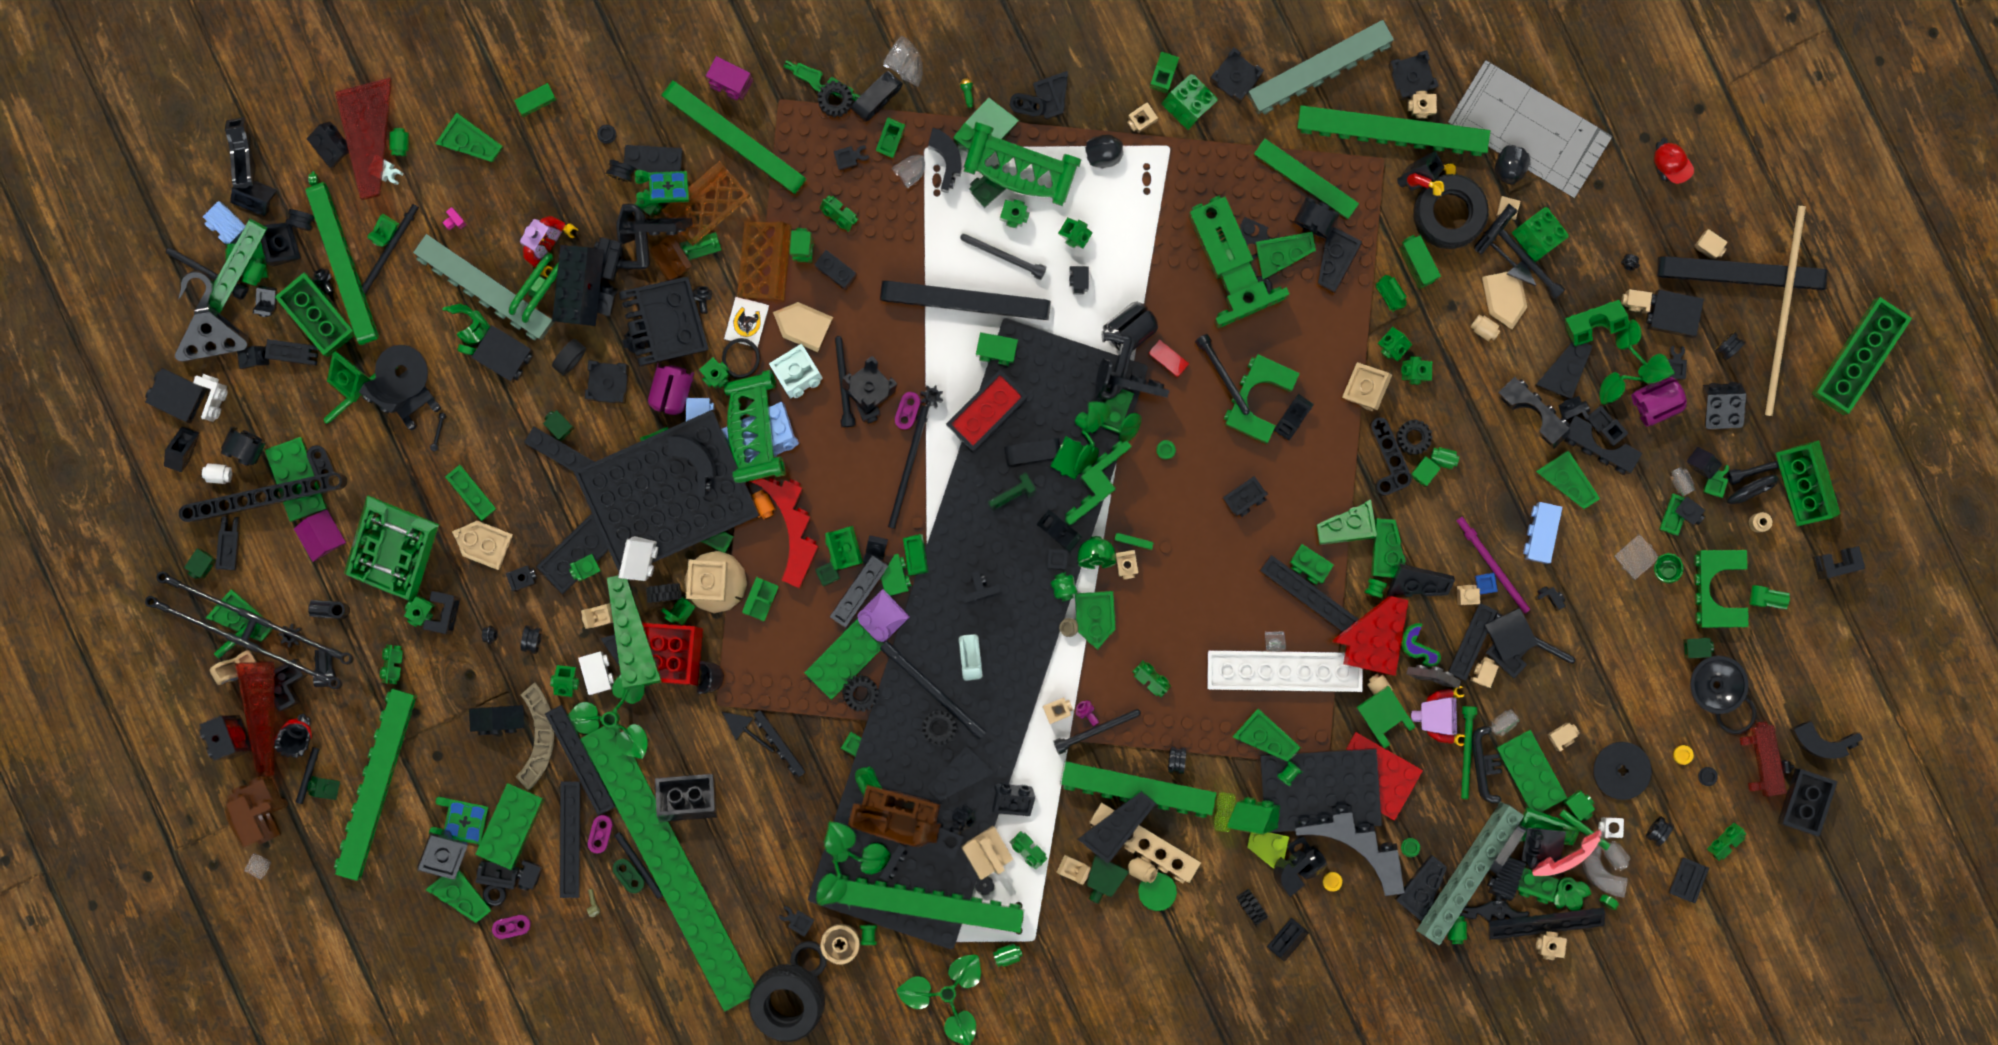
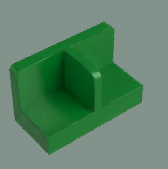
M756 577L742 613L765 621L779 586Z

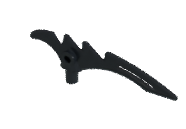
M1495 895V900L1477 907H1464L1463 910L1468 911V913L1461 912L1459 916L1475 920L1477 914H1479L1487 921H1491L1492 915L1498 920H1505V915L1510 919L1527 917L1529 912L1515 911L1508 905L1506 900Z

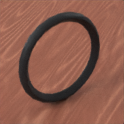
M737 338L729 342L724 348L722 362L727 366L726 353L733 344L738 342L749 344L756 354V363L753 369L742 375L735 374L730 369L727 372L735 378L742 379L755 373L760 363V353L752 341Z
M1747 696L1745 698V701L1752 708V719L1749 725L1741 730H1732L1722 723L1720 714H1716L1717 722L1723 730L1731 734H1741L1753 726L1756 720V708L1750 698Z

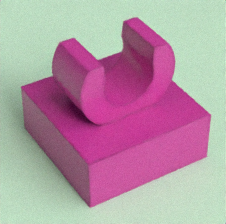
M451 207L446 211L450 216L443 222L447 229L451 230L455 225L462 229L467 225L454 208Z

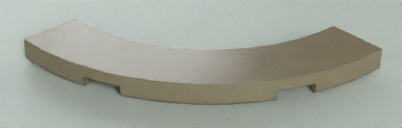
M536 682L520 695L529 707L535 725L533 751L524 768L516 776L528 791L534 787L544 774L552 756L555 733L545 715L551 708L547 698Z

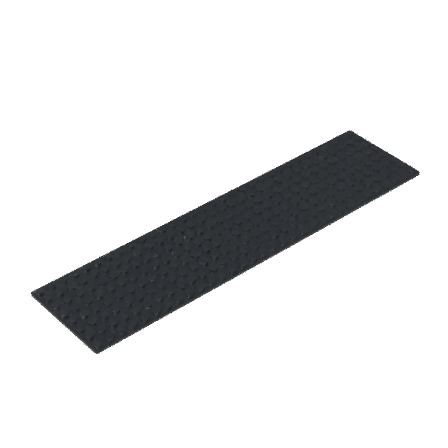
M1007 318L1003 319L998 336L1018 339L1014 363H1009V366L999 365L996 360H990L980 389L1001 370L1028 396V399L974 453L961 442L925 549L928 573L916 575L905 608L909 618L899 627L893 644L902 656L987 732L978 740L953 716L957 724V731L949 743L935 745L927 741L922 732V724L925 717L937 710L950 712L895 661L888 658L878 688L879 694L877 696L879 698L875 701L876 705L872 706L833 821L846 825L855 833V843L847 849L852 854L862 858V852L868 845L878 843L883 845L891 853L892 857L899 845L898 842L857 830L849 825L853 804H862L864 798L855 780L856 771L862 767L867 768L870 766L873 768L882 789L902 792L940 804L936 821L944 824L943 828L950 830L952 827L962 831L960 835L964 837L961 845L990 827H995L999 815L992 811L996 796L995 784H1009L1060 633V623L1064 620L1070 600L1062 602V598L1056 599L1054 597L1051 581L1055 580V575L1066 572L1067 576L1073 575L1074 584L1076 585L1081 570L1077 558L1078 550L1082 543L1090 540V537H1092L1103 501H1101L1070 526L1082 538L1071 551H1068L1066 570L1047 568L1049 549H1067L1042 530L1037 523L1048 510L1065 522L1067 518L1066 513L1074 507L1076 509L1082 506L1081 501L1089 495L1093 497V494L1081 481L1082 473H1079L1075 480L1067 475H1061L1060 471L1051 467L1053 460L1007 466L1004 447L1059 438L1061 446L1066 436L1074 441L1081 442L1083 446L1090 445L1086 436L1082 434L1083 429L1075 425V419L1081 412L1088 414L1089 402L1106 403L1107 400L1096 397L1097 374L1103 358L1112 362L1111 370L1114 371L1118 355ZM1130 360L1125 377L1130 378L1131 375H1136L1145 379L1148 367L1145 364ZM1108 382L1104 390L1106 391L1107 387L1111 388L1112 383ZM1123 387V390L1134 393L1125 416L1126 418L1134 412L1140 391ZM1101 426L1095 432L1088 433L1095 443L1094 447L1099 449L1098 458L1104 453L1109 455L1113 452L1112 447L1120 441V433ZM1117 460L1102 471L1109 481H1111ZM1027 473L1036 489L1035 495L1028 498L1027 494L1024 493L991 511L988 502L1019 485V476ZM978 570L979 574H984L987 585L983 586L984 589L999 584L1001 593L964 604L962 596L977 591L971 572ZM976 634L979 640L983 677L981 679L965 681L962 673L959 637ZM937 720L932 724V731L936 735H943L947 731V725L944 721ZM968 746L994 774L939 801L926 787ZM963 805L974 810L973 816L976 818L975 824L969 829L965 828V831L953 825L954 820L952 819L954 810L959 807L962 808ZM948 837L945 841L948 847H954L957 844V840L954 837ZM902 844L906 846L905 851L908 853L903 862L898 861L895 868L898 870L893 879L888 878L887 881L880 878L884 869L875 874H866L860 869L861 862L848 856L846 861L838 862L840 874L849 876L848 880L856 881V878L868 879L867 883L875 884V881L887 882V886L890 887L900 884L905 885L908 890H913L914 887L924 888L926 893H933V890L942 891L944 896L952 897V893L964 895L963 899L968 900L971 899L978 878L961 847H959L954 859L925 846L918 848ZM825 848L808 896V900L815 904H818L816 894L822 878L830 873L837 876L834 863L832 862L834 858ZM841 903L821 905L948 949L955 947L962 926L961 923L850 905L849 909L847 904Z

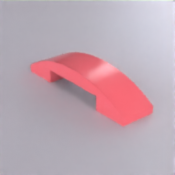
M1598 830L1583 838L1581 845L1583 848L1555 863L1551 857L1539 862L1533 868V875H1554L1580 864L1594 851L1600 841L1602 832Z

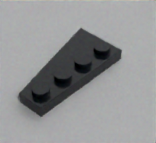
M1140 791L1084 833L1078 840L1106 863H1109L1153 809L1156 802Z

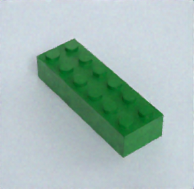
M1878 297L1874 299L1811 395L1841 415L1849 414L1912 318L1883 298Z

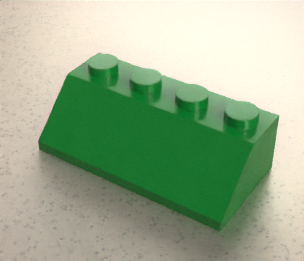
M1819 440L1775 453L1797 526L1831 519L1841 514Z

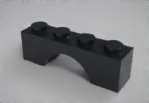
M1514 377L1498 392L1499 398L1512 411L1518 408H1529L1537 412L1542 419V426L1539 431L1540 437L1555 449L1570 434V424L1564 418L1559 419L1555 415L1556 411L1550 405L1546 406L1541 402L1542 398L1536 392L1532 393L1525 381Z
M1576 415L1570 419V434L1564 440L1566 444L1572 447L1575 445L1580 447L1581 452L1588 456H1596L1598 458L1597 461L1603 465H1612L1615 467L1614 470L1621 475L1632 473L1642 455L1641 452L1627 444L1620 446L1616 450L1603 449L1596 444L1592 437V424Z

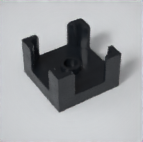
M1233 47L1222 65L1212 74L1209 82L1240 104L1248 94V91L1252 89L1262 76L1264 70L1258 65L1254 67L1240 56L1241 52Z
M1427 50L1401 61L1400 59L1390 61L1388 67L1399 101L1411 98L1417 91H1427L1429 93L1436 91L1439 87L1437 79H1433L1428 63L1430 57Z
M873 356L865 361L864 368L852 377L851 373L847 374L842 380V388L865 414H868L893 395L897 387V383L892 377L888 381L878 370V361Z
M588 360L589 381L588 389L585 390V399L587 401L626 404L629 365L623 363L607 364Z
M1860 547L1841 550L1843 562L1834 564L1831 554L1812 557L1818 580L1865 569Z
M432 591L430 600L444 604L441 611V622L425 620L423 629L453 634L461 597Z

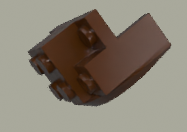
M258 777L250 781L249 786H239L231 790L233 794L227 796L226 818L243 848L255 842H258L259 845L281 835L272 813L289 804L286 798L281 799L272 778Z
M867 785L862 804H853L849 825L852 828L881 838L921 848L927 843H936L941 825L936 823L940 804L902 792Z

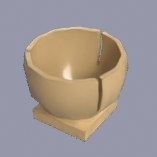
M713 551L702 554L695 560L688 561V570L684 579L686 599H691L698 608L712 613L727 611L741 601L740 598L744 597L747 587L745 569L734 556L721 551Z

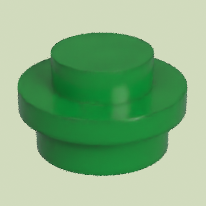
M1407 838L1401 844V851L1407 857H1415L1420 852V844L1414 838Z

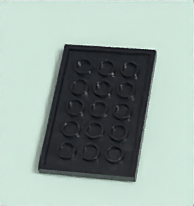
M1377 748L1297 753L1290 761L1299 767L1302 773L1295 777L1290 787L1277 777L1288 766V762L1271 754L1260 755L1263 801L1274 802L1273 805L1280 806L1278 829L1271 832L1296 831L1295 821L1305 817L1314 819L1320 815L1333 816L1332 808H1336L1338 805L1352 807L1355 827L1364 823L1382 826Z

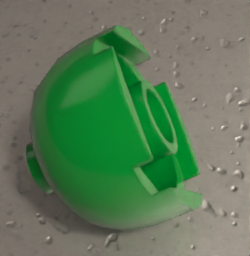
M1101 536L1090 537V540L1082 543L1078 550V563L1082 568L1095 569V566L1102 565V569L1116 564V553L1113 545L1109 541L1102 539Z

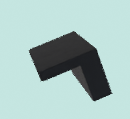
M253 181V185L247 188L232 187L230 203L266 216L269 212L270 200L276 194V189L257 181Z

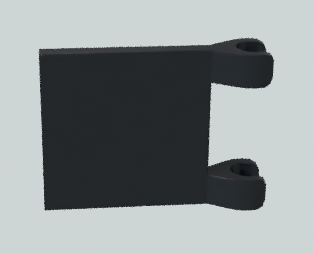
M406 370L398 377L405 378L408 374V370ZM426 386L418 394L409 397L404 407L396 411L406 427L411 431L417 425L410 418V415L424 404L428 403L435 412L441 410V406Z

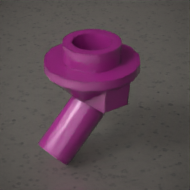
M1082 701L1077 705L1076 715L1081 719L1087 717L1093 727L1100 723L1092 712L1094 706L1090 701Z

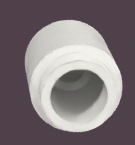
M208 463L206 467H203L202 478H205L207 483H230L232 468L227 467V465Z

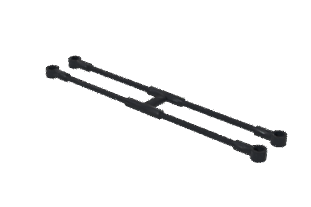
M161 571L157 574L158 582L182 588L238 613V615L249 619L242 637H239L172 609L154 596H148L145 599L146 606L157 608L166 613H172L226 637L227 640L256 653H262L316 677L317 680L328 684L332 689L338 690L342 687V681L339 678H331L325 674L316 673L262 649L259 645L248 640L256 623L327 652L328 655L339 659L346 665H350L354 660L350 653H342L336 649L327 648L275 625L270 620L243 608L239 609L187 586L166 572ZM165 574V579L162 581L161 577ZM154 599L153 605H150V601ZM348 655L349 660L345 662L344 658ZM335 680L338 681V685L336 687L333 686V682Z

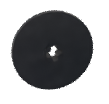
M1615 742L1606 746L1599 752L1594 762L1593 775L1597 786L1603 793L1615 799L1626 800L1638 796L1646 789L1651 779L1652 769L1648 756L1640 747L1629 742ZM1622 765H1624V769H1627V773H1624L1623 776L1618 772Z

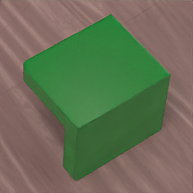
M1425 456L1413 470L1411 477L1423 487H1426L1438 473L1440 467Z

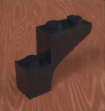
M245 117L226 120L225 133L230 149L232 184L234 188H247L253 185L256 169L250 149L251 134Z

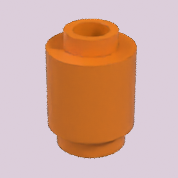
M764 489L752 494L760 513L758 518L762 517L764 520L774 515L775 507Z

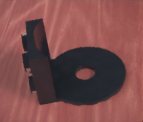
M395 345L389 347L382 352L376 362V378L365 382L359 393L363 395L366 401L378 404L379 409L386 413L401 410L409 397L418 394L424 388L428 379L427 362L423 355L411 346ZM399 365L405 366L408 370L405 378H399L396 375V368Z

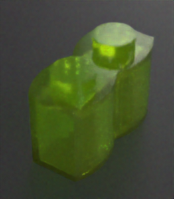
M1219 791L1216 796L1215 807L1217 811L1214 813L1212 820L1213 828L1216 831L1230 832L1231 828H1227L1236 804V798L1233 793Z

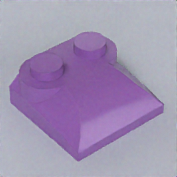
M884 589L858 614L859 623L874 639L880 642L888 640L909 618V615Z

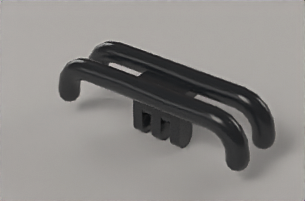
M1483 726L1476 729L1472 735L1478 791L1483 800L1489 803H1500V796L1489 793L1486 776L1502 773V769L1494 770V766H1500L1501 761L1493 762V759L1500 758V754L1483 755L1482 737L1490 734L1492 731L1491 727Z

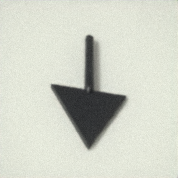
M1493 242L1490 244L1514 267L1507 275L1536 286L1530 270L1523 260L1516 264Z
M722 712L735 740L744 731L769 751L774 752L772 747L746 728L753 719L752 717Z

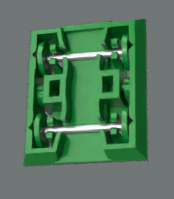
M367 496L344 574L413 602L418 594L439 524Z

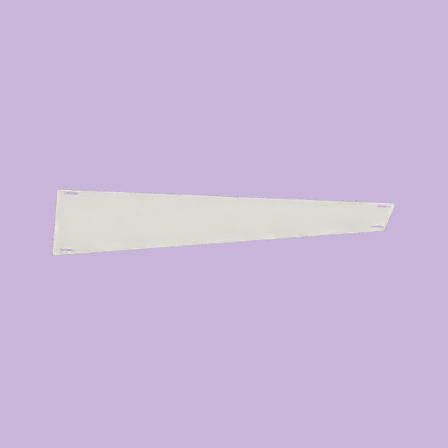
M1086 146L1024 147L1061 161L1064 154L1082 159L1080 167L1076 169L1066 202L1063 206L1052 203L1053 199L1051 197L1030 196L1006 189L985 209L969 192L970 183L977 177L981 179L983 175L980 172H975V175L964 172V164L968 153L957 147L962 163L961 177L953 175L956 178L954 188L950 189L949 193L941 192V185L939 188H935L932 184V178L935 173L940 174L943 182L946 170L945 160L936 151L929 150L928 148L925 149V285L1051 300L1049 320L925 306L926 386L934 388L937 385V390L943 391L940 396L943 402H937V409L934 406L929 407L928 421L926 423L927 543L962 442L946 426V423L979 391L988 362L979 361V357H976L980 332L998 335L1003 319L1007 318L1119 355V350L1111 341H1102L1101 333L1104 331L1102 327L1132 302L1138 301L1144 304L1170 154L1168 146H1123L1124 152L1121 161L1115 166L1104 169L1090 165L1085 152ZM996 151L985 163L987 167L999 164ZM1014 158L1002 167L1004 173L1010 172L1012 176L1017 173ZM1031 164L1020 173L1021 179L1027 178L1029 182L1035 179ZM1143 164H1150V169L1144 170ZM934 165L940 166L939 172L933 170ZM1049 170L1038 179L1037 182L1040 186L1045 185L1047 188L1052 186ZM1146 171L1151 175V184L1147 187L1142 183V175ZM1144 188L1150 189L1149 195L1143 193ZM935 189L940 190V196H934L933 191ZM1005 199L1012 202L1014 199L1025 202L1024 205L1027 206V212H1030L1027 223L1023 222L1022 227L1017 226V229L1006 226V222L1000 221ZM1017 212L1012 213L1014 216L1018 215ZM1067 217L1088 224L1087 228L1093 232L1084 249L1077 246L1075 248L1068 246L1065 243L1066 240L1058 234ZM967 234L1033 265L1047 266L1042 280L1034 278L1030 271L963 242L960 236ZM1070 266H1089V290L1084 295H1074L1073 287H1069V275H1073V272H1069ZM1136 349L1132 351L1130 360L1134 361ZM929 394L928 399L932 398L934 401L935 395L931 396ZM1115 469L1110 481L1112 485L1114 481ZM1111 494L1103 501L1092 536H1101L1104 539ZM1095 566V569L1081 567L1076 582L1077 593L1095 592L1099 566ZM1073 594L1074 598L1070 600L1064 619L1073 618L1076 620L1075 594ZM1061 632L1059 633L1009 782L1010 785H1028L1033 788L1036 798L1031 816L999 814L995 824L998 834L1014 860L1003 866L1005 871L997 874L993 872L988 875L993 880L992 883H994V890L992 892H989L988 895H982L974 887L971 896L983 898L982 902L990 903V900L1001 901V905L1009 906V903L1021 902L1023 905L1022 909H1024V919L1021 927L1023 932L1018 935L1015 932L962 924L956 942L1033 941L1035 939L1061 790L1060 779L1067 755V750L1065 753L1058 755L1053 741L1058 738H1065V740L1070 738L1086 639L1078 632L1073 637H1066ZM1064 698L1065 701L1069 700L1073 711H1070L1071 716L1049 724L1042 706ZM1057 706L1055 708V712L1057 714H1060L1062 712V708L1060 706ZM1020 831L1025 832L1034 841L1030 846L1031 849L1038 845L1046 853L1045 856L1048 859L1036 870L1034 867H1030L1025 862V858L1021 854L1016 853L1009 843Z

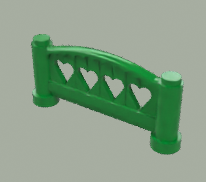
M978 122L975 123L973 129L975 133L964 164V172L975 175V172H980L989 180L1006 189L1030 196L1051 197L1053 199L1052 203L1063 206L1066 202L1076 169L1080 167L1082 159L1068 154L1063 155L1062 161L993 137V127ZM995 151L999 161L998 169H993L992 166L987 167L984 163ZM1012 158H1014L1017 173L1014 176L1010 172L1004 173L1002 167ZM1030 164L1032 165L1035 177L1032 182H1029L1027 178L1021 179L1020 173ZM1048 170L1052 181L1050 188H1047L1045 185L1040 186L1037 182Z
M772 370L763 371L760 375L728 382L724 385L725 394L727 396L730 395L727 431L731 452L738 467L736 471H733L735 483H744L773 475L776 477L785 475L783 459L781 457L774 458L767 395V390L776 388V380ZM746 397L754 400L745 410H740V398ZM747 414L755 417L756 419L746 428H742V415ZM745 432L758 435L748 445L743 444L745 441L743 434ZM747 449L759 452L751 462H745L747 458L745 451Z

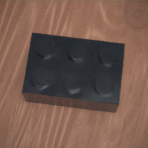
M1795 768L1777 823L1820 837L1838 781Z
M713 774L655 778L656 816L659 822L717 818L716 782Z

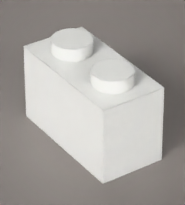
M597 652L578 658L588 695L612 689L615 681L613 674L608 672L607 666L610 663L607 654L604 655L603 652Z

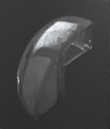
M902 35L895 42L883 63L884 66L899 73L902 79L918 87L923 74L922 60L914 44Z

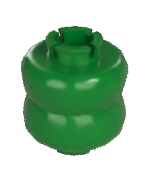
M1066 572L1055 575V580L1051 581L1054 597L1056 599L1062 598V602L1073 599V594H1076L1078 591L1074 584L1073 575L1067 576Z

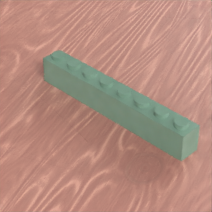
M1381 20L1248 91L1247 95L1257 114L1263 112L1265 115L1274 110L1273 106L1277 104L1282 106L1288 103L1290 97L1294 95L1299 97L1305 94L1307 88L1320 86L1324 83V79L1337 77L1341 74V70L1354 68L1358 65V61L1371 59L1375 56L1373 53L1379 50L1381 52L1386 51L1391 47L1390 44H1392L1394 39L1385 22Z
M426 234L413 252L418 256L416 260L425 266L427 263L432 265V271L440 276L442 274L448 276V282L456 287L458 285L464 287L463 292L473 298L476 295L480 298V304L486 308L490 306L495 308V314L502 319L505 317L511 319V325L518 330L521 327L527 330L526 335L533 340L538 338L542 341L554 324L552 319L537 309L533 310L529 322L523 323L522 315L528 306V303L524 300L520 302L516 313L510 315L508 310L516 296L514 293Z

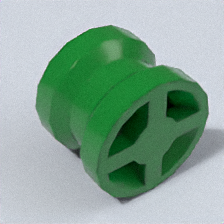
M1369 578V586L1365 589L1364 593L1382 599V592L1387 584Z

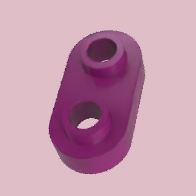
M907 392L901 398L895 416V423L902 430H907L914 424L920 406V398L916 393ZM909 399H913L915 401L912 406L907 404V401ZM902 417L908 418L906 424L901 422Z
M606 815L598 816L593 821L588 839V848L593 853H601L608 846L613 822ZM602 821L606 822V828H601L600 823ZM596 840L601 841L602 845L600 847L595 845Z
M526 915L500 919L493 924L492 933L499 939L522 935L530 930L531 921ZM519 921H523L525 923L524 928L519 927ZM501 925L506 927L505 932L500 931Z

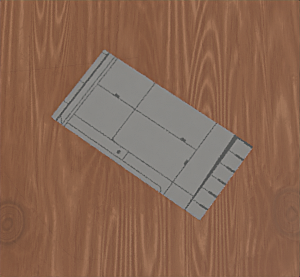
M1488 61L1484 62L1448 121L1456 126L1491 130L1489 147L1499 153L1507 145L1524 148L1530 155L1531 164L1528 170L1574 198L1612 138L1610 134Z

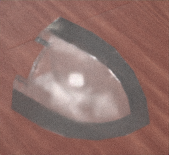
M923 155L908 157L892 168L896 176H900L907 188L916 183L925 171Z

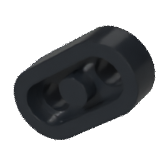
M1016 93L1010 99V107L1017 113L1041 116L1046 111V102L1041 97Z
M318 445L309 448L307 458L315 476L323 474L325 469L329 473L335 472L325 448ZM317 452L321 453V457L319 459H316L315 454Z

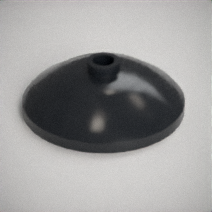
M1713 656L1701 661L1693 670L1690 678V691L1693 699L1702 709L1710 713L1724 714L1737 709L1743 703L1748 693L1749 685L1745 670L1738 662L1729 657ZM1715 681L1719 683V687L1717 689L1713 686V683Z

